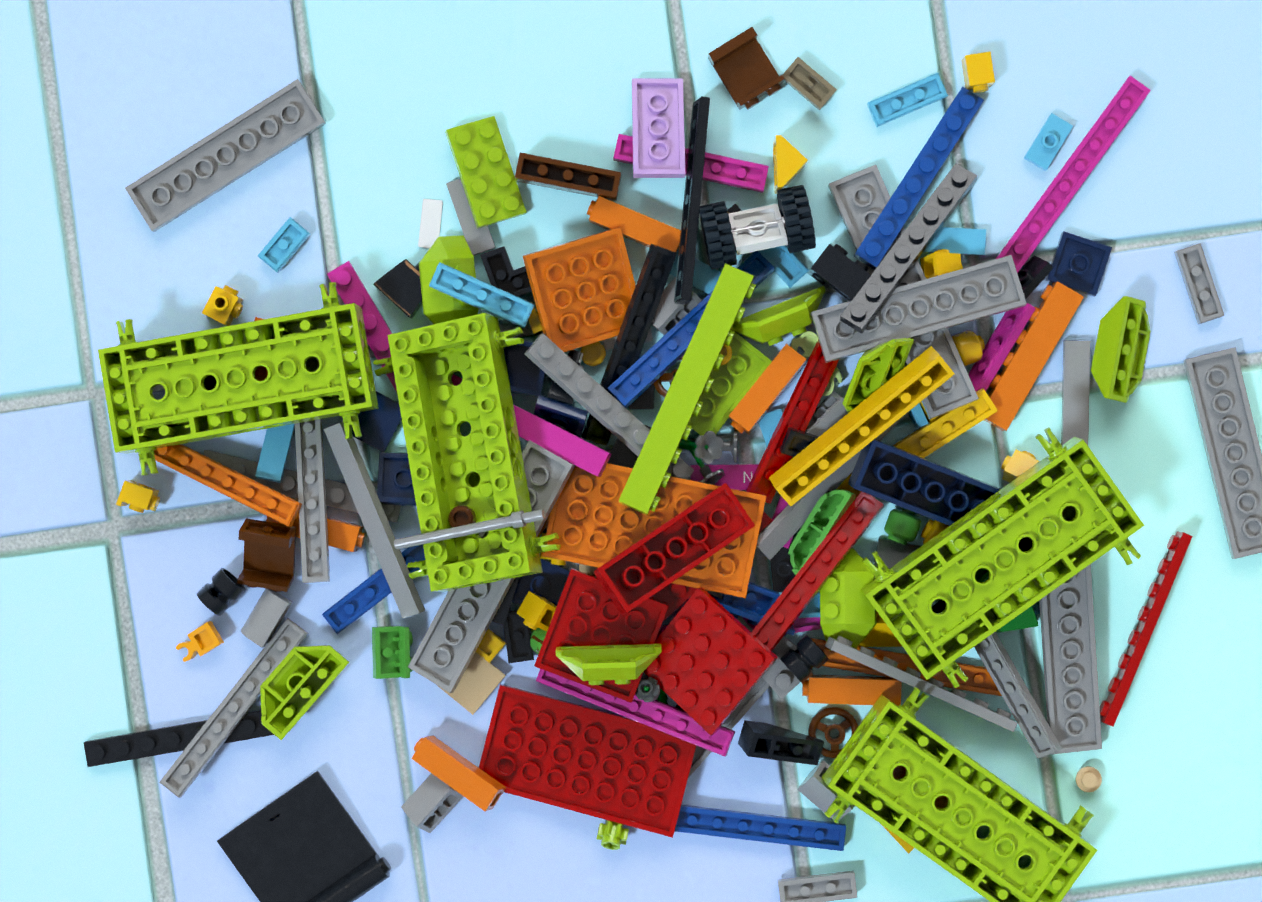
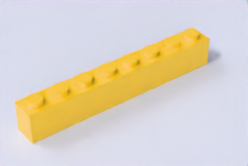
M930 346L771 475L769 479L774 488L791 507L955 373L940 354Z

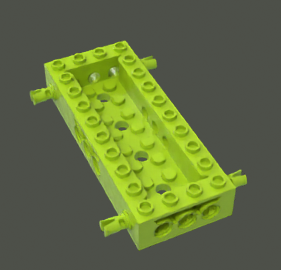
M329 282V293L326 285H319L323 308L313 311L136 342L133 319H126L125 326L123 322L116 321L120 344L114 347L98 349L115 453H138L141 476L149 475V469L151 474L158 473L154 450L162 447L335 416H342L345 439H352V428L356 437H362L358 414L363 411L379 409L362 308L355 303L339 305L336 282ZM311 357H316L319 360V368L314 372H310L306 368V362ZM260 366L266 367L268 371V376L263 381H258L255 378V370ZM212 375L216 378L217 384L214 389L207 390L204 387V380L207 376ZM157 385H162L165 388V395L157 400L153 396V389Z
M487 313L388 335L391 357L373 361L374 365L384 366L374 370L377 376L394 372L421 534L452 528L448 518L451 510L456 506L462 505L472 508L476 514V523L511 516V513L517 511H524V513L532 511L503 347L523 344L524 339L512 338L522 334L523 331L518 327L500 332L498 318ZM459 371L463 377L462 382L455 386L451 378L455 372ZM464 422H469L471 425V432L467 436H463L460 432V427ZM474 472L480 476V482L476 487H472L469 484V477ZM534 522L527 523L524 527L514 528L511 526L491 530L485 538H481L476 533L423 544L425 560L408 563L407 568H420V570L409 573V577L415 579L428 575L431 592H446L542 573L539 553L560 550V545L547 544L559 539L557 533L536 537Z
M1050 427L1044 429L1049 442L1041 434H1037L1035 438L1038 439L1048 453L1047 457L890 569L885 565L877 551L872 552L877 563L876 566L867 557L863 559V562L876 579L861 590L926 680L943 670L953 684V687H959L954 676L955 673L964 682L968 680V677L955 661L960 656L1112 548H1116L1126 565L1133 563L1127 551L1137 559L1141 557L1128 537L1145 525L1083 439L1073 437L1061 445ZM1067 506H1073L1076 510V515L1072 520L1067 521L1063 518L1062 511ZM1024 537H1030L1033 543L1028 551H1021L1018 546L1019 541ZM980 568H986L989 571V578L985 582H978L975 579V573ZM937 599H942L946 603V608L941 613H935L931 608L932 603Z
M914 687V690L904 704L899 706L881 694L821 777L826 785L837 794V797L824 814L828 818L834 814L832 819L835 823H838L850 805H855L990 902H1061L1098 851L1081 835L1082 830L1094 815L1080 805L1068 824L1061 823L916 719V712L929 697L925 693L918 697L921 692L918 688ZM897 766H904L906 768V775L902 779H895L893 777V770ZM939 796H946L948 798V804L943 809L935 807V800ZM983 825L988 826L990 830L989 835L983 839L978 838L976 834L977 829ZM1024 855L1030 856V865L1026 868H1020L1018 865L1020 857Z

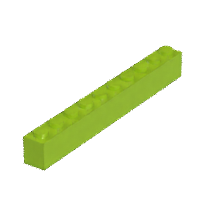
M725 263L619 498L620 504L647 516L650 510L655 512L661 499L657 496L660 487L666 488L671 477L668 469L671 463H677L682 450L678 448L681 440L687 441L693 426L689 425L693 415L697 417L702 408L703 402L699 400L703 391L708 393L714 381L710 377L714 368L719 370L725 355L721 354L724 345H730L735 332L731 330L734 322L740 323L746 309L742 307L745 298L751 299L756 285L752 283L753 275Z

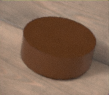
M456 506L449 514V524L453 528L476 523V514L468 506Z

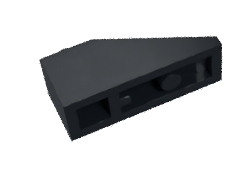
M744 720L738 744L748 757L818 765L824 741L769 723Z

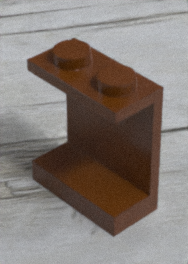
M750 27L708 53V60L739 110L744 107L747 110L753 108L760 103L759 98L765 94H768L769 97L782 89L780 85L784 82V77L778 75L757 41L758 35L753 27Z
M246 518L239 530L238 540L244 541L243 570L237 579V584L247 585L252 588L271 589L275 592H288L294 580L296 526L288 527L284 524Z

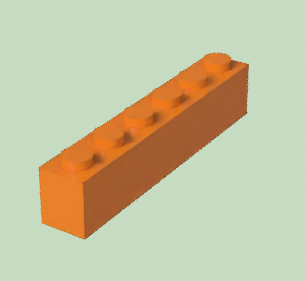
M1058 281L1052 283L1051 286L1047 284L1040 295L1043 301L1039 308L1035 307L1036 309L1029 319L1028 327L1026 330H1022L1015 342L1017 346L1013 353L1010 351L1004 360L1002 372L1000 375L996 374L989 385L992 389L988 396L998 411L984 421L1002 431H1007L1084 298V296Z

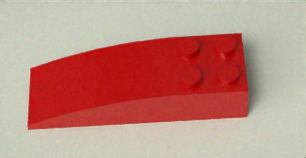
M724 483L596 569L593 573L623 616L749 531L755 524L727 483Z

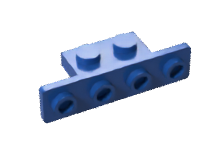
M749 582L746 598L723 594L722 598L714 595L711 596L736 619L742 616L748 619V623L757 626L780 595L778 592ZM792 625L786 634L794 636L795 629Z

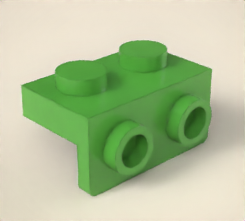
M402 625L372 627L374 679L410 678V672L413 670L408 668L412 660V657H410V646L413 643V636L409 627Z

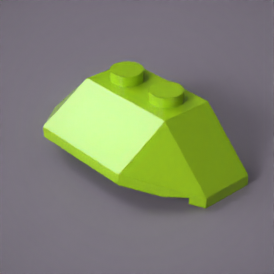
M464 235L440 236L419 262L423 314L433 324L477 315L479 310L474 306L429 287L439 262L476 278L474 257Z
M821 286L741 319L740 323L735 321L731 330L760 344L768 342L769 346L784 341L782 336L792 333L793 337L805 333L807 332L806 326H809L813 321L811 312L818 309L826 291L825 287Z
M1123 296L1100 320L1091 373L1106 399L1127 403L1129 396L1136 390L1142 380L1151 332L1149 318L1145 310L1146 301Z
M912 338L892 339L863 353L859 358L842 403L848 413L903 369L914 342Z
M854 548L849 551L820 589V624L826 642L829 637L837 640L838 636L852 641L851 647L857 649L860 646L859 644L877 624L876 609L861 590L876 578Z
M661 644L556 647V656L582 681H589V685H603L604 680H615V684H630L631 680L637 679L661 653Z
M330 645L295 646L260 686L262 725L282 740L347 666L349 661Z

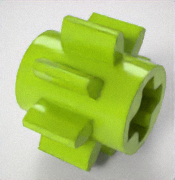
M606 820L605 824H599L596 839L602 840V847L609 850H618L621 844L626 845L629 829L624 828V824Z

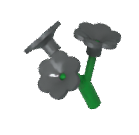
M734 430V436L731 441H723L722 438L716 437L713 431H707L704 435L698 436L696 443L688 439L687 441L681 440L679 447L690 451L701 468L699 471L704 477L700 481L701 483L714 485L725 476L723 469L712 472L709 466L704 464H711L714 459H720L722 451H730L734 463H737V430Z

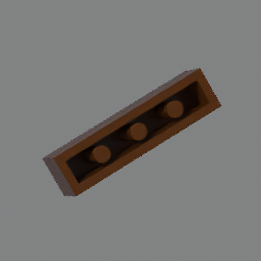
M521 152L519 153L515 173L517 182L597 198L601 196L612 201H617L622 177L621 172Z

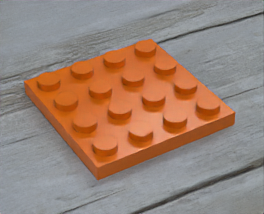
M620 227L523 255L543 334L563 352L618 336L636 287Z

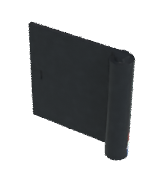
M318 770L217 840L219 846L260 902H354L390 877L389 871L391 866L384 857H379Z

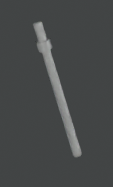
M544 509L526 513L524 511H517L511 513V516L395 539L394 546L396 549H402L511 526L514 528L524 527L527 523L545 520L546 515Z

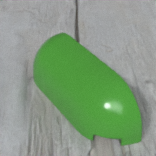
M837 489L824 494L817 501L789 548L788 554H790L792 572L795 575L853 503L856 494L848 490Z

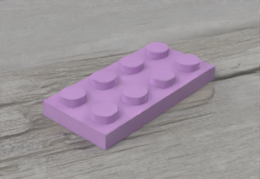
M632 78L633 178H685L683 79Z

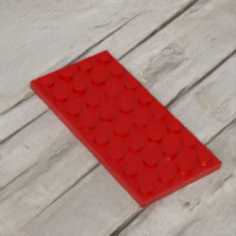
M500 684L479 768L505 786V793L673 838L696 745L627 717Z

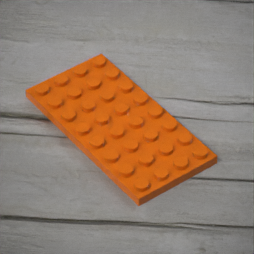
M607 463L601 477H597L575 465L550 512L546 535L558 534L559 539L547 544L560 545V550L542 552V556L599 568L720 486L671 476L666 488L660 487L657 496L661 499L655 512L650 510L647 516L619 503V498L633 468ZM731 489L755 526L672 583L694 588L702 587L708 591L746 598L766 496Z

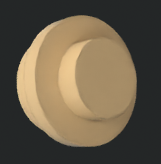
M1086 766L1077 772L1075 781L1082 791L1094 792L1100 787L1102 777L1097 769Z

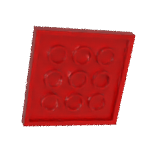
M571 568L534 666L632 703L643 672L637 679L631 680L630 684H615V680H604L603 685H589V681H582L556 656V647L654 644L669 605L648 598L622 616L597 577Z
M699 587L656 639L654 644H661V653L644 670V673L648 677L656 679L657 684L708 734L714 735L778 657L704 588Z

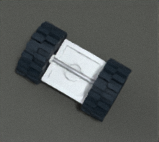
M804 185L777 190L778 204L729 214L727 213L725 201L700 206L701 227L711 270L722 268L725 263L730 266L737 265L736 253L740 255L787 245L789 253L816 248L813 218Z

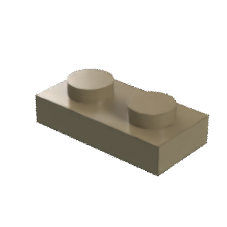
M799 57L782 74L784 81L819 111L837 91L835 87Z

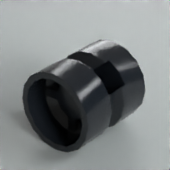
M222 567L212 577V583H206L196 595L210 611L221 616L231 606L230 601L237 600L246 589L243 584H237V578Z
M807 634L796 644V650L790 649L780 658L801 683H804L813 675V668L819 669L829 660Z

